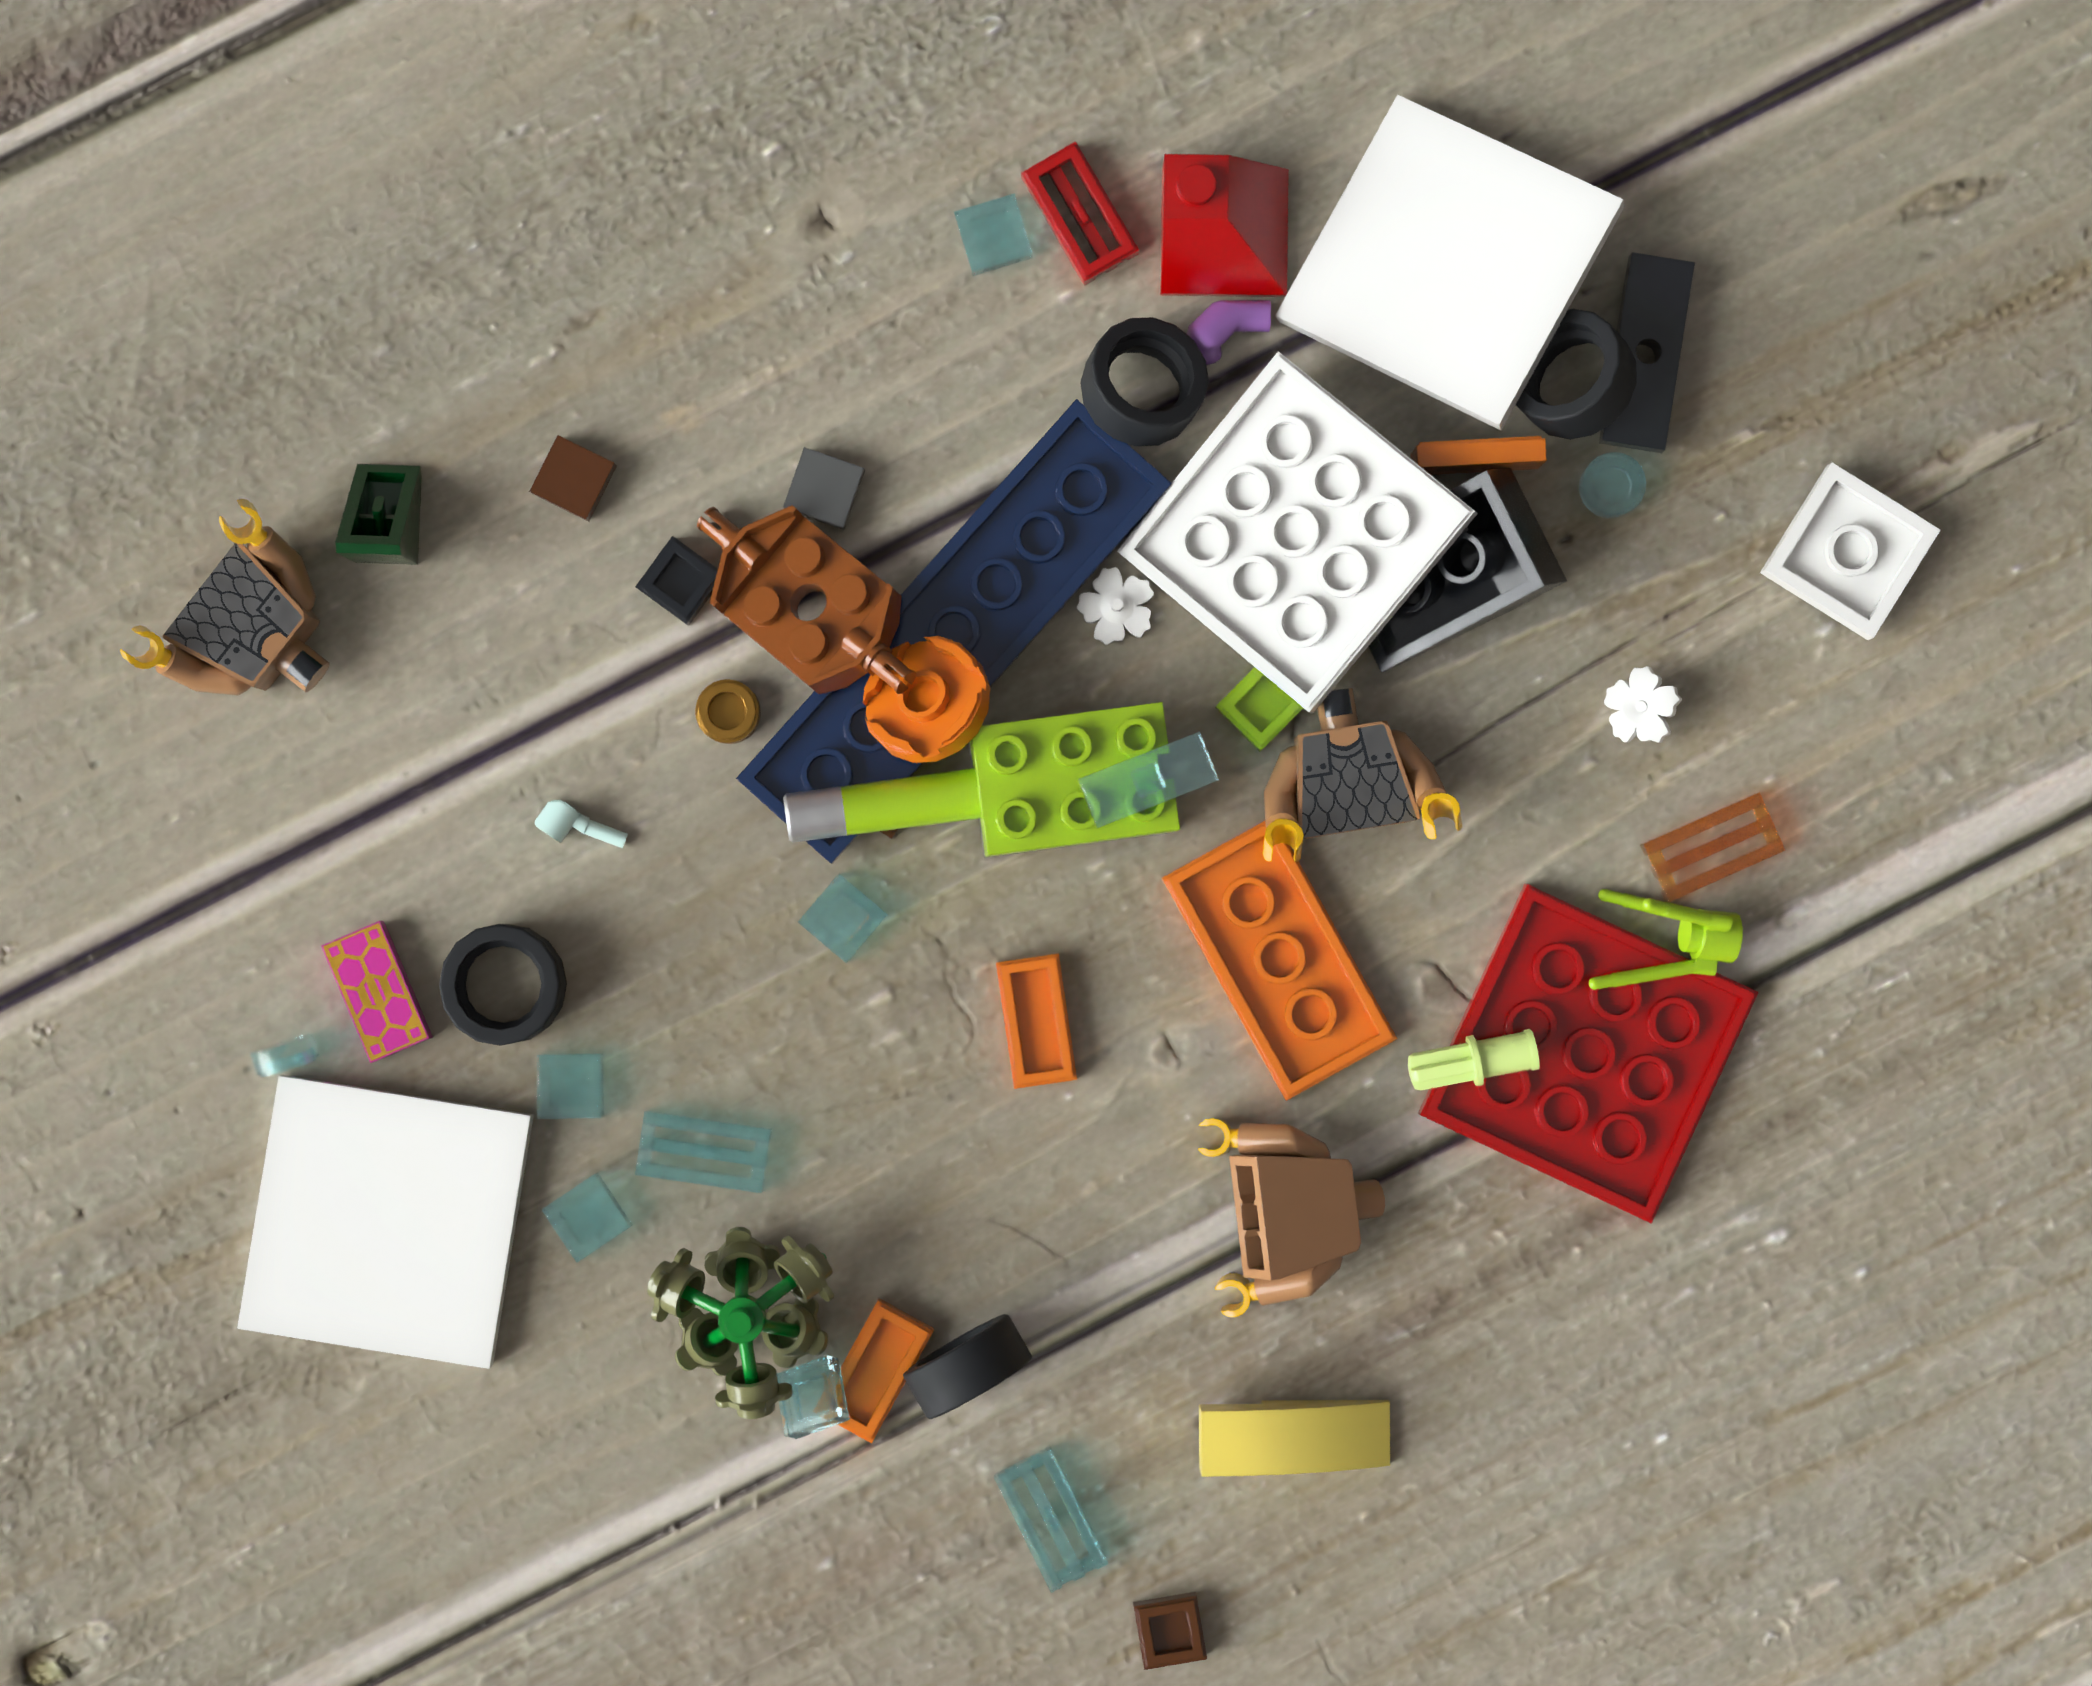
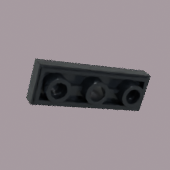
M1634 252L1628 256L1617 332L1627 342L1636 360L1637 384L1629 405L1611 425L1601 430L1600 444L1655 453H1663L1665 451L1695 262ZM1639 345L1650 347L1655 355L1654 363L1646 364L1641 362L1636 355V347Z

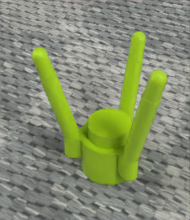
M1601 889L1598 897L1604 902L1680 921L1678 929L1679 949L1682 952H1689L1692 958L1686 961L1593 977L1589 980L1588 985L1591 989L1597 990L1689 974L1715 976L1718 962L1733 963L1739 955L1743 939V926L1740 915L1736 912L1694 909L1652 898Z

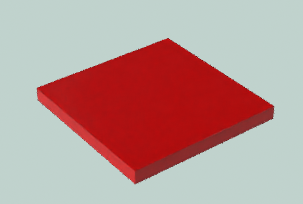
M1524 884L1449 1046L1466 1043V1036L1474 1035L1476 1041L1531 1029L1537 1044L1540 1067L1538 1070L1529 1069L1484 1078V1084L1481 1086H1476L1474 1081H1467L1431 1088L1428 1090L1418 1114L1652 1224L1759 992L1717 972L1715 976L1689 974L1593 990L1588 985L1589 980L1593 977L1689 959L1529 884Z

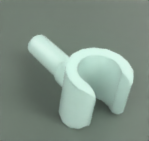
M562 800L548 802L535 820L536 827L560 843L572 827L585 835L623 848L628 833L589 819L590 817L582 815Z

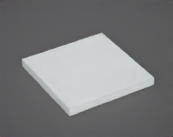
M1397 95L1275 316L1278 322L1484 423L1502 430L1625 207L1624 200Z
M1278 351L1117 552L1304 709L1314 713L1478 513Z
M288 1075L278 1076L237 1329L487 1369L493 1367L534 1115Z

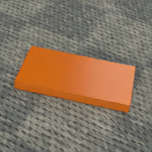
M1263 821L1164 876L1162 880L1283 1098L1287 1101L1397 1040V1037L1299 861L1294 862L1292 848L1288 844H1276L1273 846L1272 861L1264 859L1263 846L1266 824Z

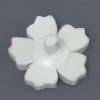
M1117 567L1111 569L1103 568L1099 577L1092 582L1093 589L1097 593L1087 592L1079 595L1077 610L1083 614L1086 623L1092 624L1098 621L1094 631V638L1102 641L1105 645H1109L1113 641H1122L1125 637L1124 628L1137 638H1141L1144 632L1151 628L1149 622L1151 611L1147 607L1141 606L1154 595L1148 580H1139L1135 576H1130L1126 579L1123 586L1122 576Z
M1651 667L1634 668L1630 674L1629 682L1619 680L1614 686L1607 689L1604 704L1611 709L1619 710L1611 714L1609 718L1613 726V735L1628 743L1636 735L1641 741L1663 742L1664 737L1671 734V730L1662 716H1675L1676 707L1682 701V698L1678 695V688L1675 686L1660 687L1662 678L1654 674Z

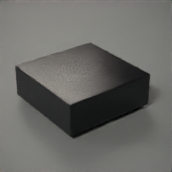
M672 536L635 587L689 626L712 595L718 568Z

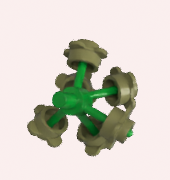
M735 1227L727 1231L725 1243L717 1251L709 1252L705 1256L704 1261L707 1273L717 1276L720 1285L724 1289L735 1293V1297L727 1301L726 1304L703 1293L705 1274L703 1271L690 1265L693 1254L686 1248L678 1251L672 1263L663 1261L656 1267L650 1277L647 1293L650 1297L654 1298V1307L651 1312L653 1320L662 1322L669 1313L679 1318V1326L683 1330L681 1347L675 1352V1360L679 1367L685 1371H692L696 1367L712 1369L717 1376H725L727 1390H722L715 1395L716 1405L720 1408L731 1407L736 1409L738 1416L741 1418L757 1419L771 1414L775 1410L776 1402L791 1398L793 1389L789 1383H778L777 1371L774 1366L767 1363H756L753 1340L762 1332L766 1346L773 1352V1361L782 1368H792L798 1358L807 1354H822L828 1345V1335L820 1328L817 1318L819 1303L814 1296L819 1293L827 1302L834 1298V1293L826 1282V1279L833 1274L826 1255L821 1253L811 1243L801 1248L792 1237L787 1235L782 1239V1244L787 1252L781 1256L780 1250L775 1245H764L752 1237L749 1229ZM776 1269L781 1281L758 1299L750 1296L749 1293L759 1290L765 1284L768 1270ZM788 1292H791L796 1297L794 1304L783 1303L771 1308L767 1313L765 1311ZM697 1305L710 1313L703 1314L700 1309L694 1307ZM739 1345L742 1365L736 1367L737 1359L734 1354Z

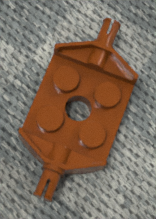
M793 505L739 528L723 516L715 507L707 509L704 513L721 527L720 530L716 529L702 516L699 518L697 528L722 547V555L709 603L817 694L846 688L867 673L871 676L876 674L892 687L897 694H902L908 687L891 673L892 670L897 672L911 685L913 684L916 672L909 669L892 655L893 651L889 648L899 626L902 596L890 584H886L805 518ZM814 591L825 593L827 602L822 614L813 620H800L798 605L801 599Z

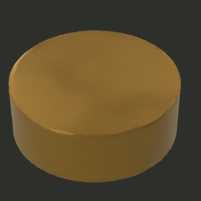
M724 679L711 683L701 692L696 703L695 715L699 727L708 737L720 743L734 744L744 741L754 733L760 721L761 708L758 698L749 687L736 680Z

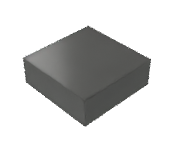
M804 447L783 508L793 505L805 517L845 530L865 469Z

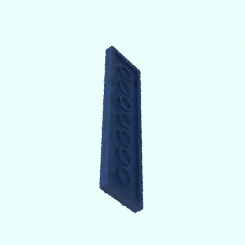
M1076 399L901 594L899 626L889 648L892 650L894 647L907 641L912 645L919 641H926L924 637L941 636L958 642L983 666L991 688L1143 519L1172 483L1127 443L1113 439L1098 427L1085 406ZM869 673L843 689L823 694H817L814 691L736 778L786 824L783 797L787 793L911 777L923 764L912 763L892 756L869 732L865 719L867 720L866 706L863 704L864 687L870 677ZM859 834L809 840L806 842L829 863L833 864Z

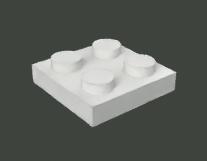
M1832 462L1823 470L1760 573L1869 640L1875 637L1939 534L1940 529Z

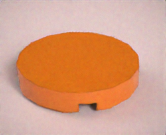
M941 636L924 637L926 641H919L912 645L907 641L892 649V655L909 669L916 672V678L911 685L897 672L891 671L893 675L908 687L904 693L897 694L892 687L876 674L874 676L870 675L864 687L863 704L866 706L867 720L865 719L869 732L892 756L912 763L937 762L959 752L978 734L989 711L990 685L983 666L960 643Z

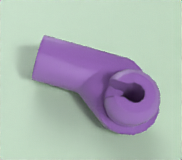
M1220 300L1213 302L1189 325L1186 334L1197 344L1206 359V365L1214 364L1222 357L1221 345L1234 332H1270L1271 302L1270 300Z

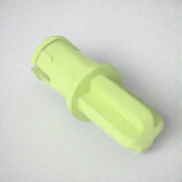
M1531 1029L1476 1041L1474 1035L1466 1036V1043L1416 1052L1408 1056V1071L1414 1089L1420 1091L1467 1081H1474L1476 1086H1481L1484 1084V1078L1529 1069L1538 1070L1540 1067L1537 1044Z

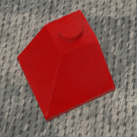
M1164 154L1162 166L1160 296L1286 297L1289 169L1232 155Z

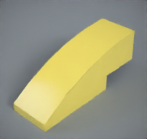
M1389 1400L1261 1401L1262 1404H1199V1469L1202 1477L1285 1475L1390 1466Z

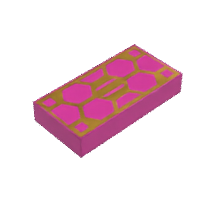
M384 921L375 922L321 945L370 1063L377 1062L433 1038Z

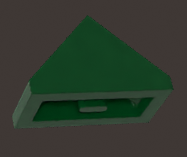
M357 464L335 541L336 553L355 563L418 565L421 466Z

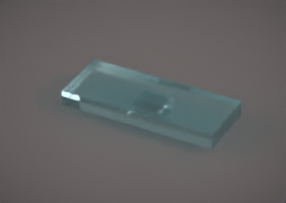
M1197 732L1080 778L1078 782L1095 825L1099 828L1216 782L1219 779L1201 733Z

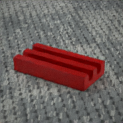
M1076 141L1021 172L1023 182L1084 286L1094 281L1098 275L1115 269L1117 264L1124 260H1130L1139 255L1136 243ZM1069 161L1119 245L1118 248L1111 252L1108 250L1061 169V166ZM1049 174L1098 258L1090 264L1088 263L1040 180L1043 176Z

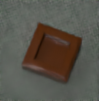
M557 435L529 492L590 522L617 465Z
M1196 1592L1133 1602L1144 1670L1207 1659Z

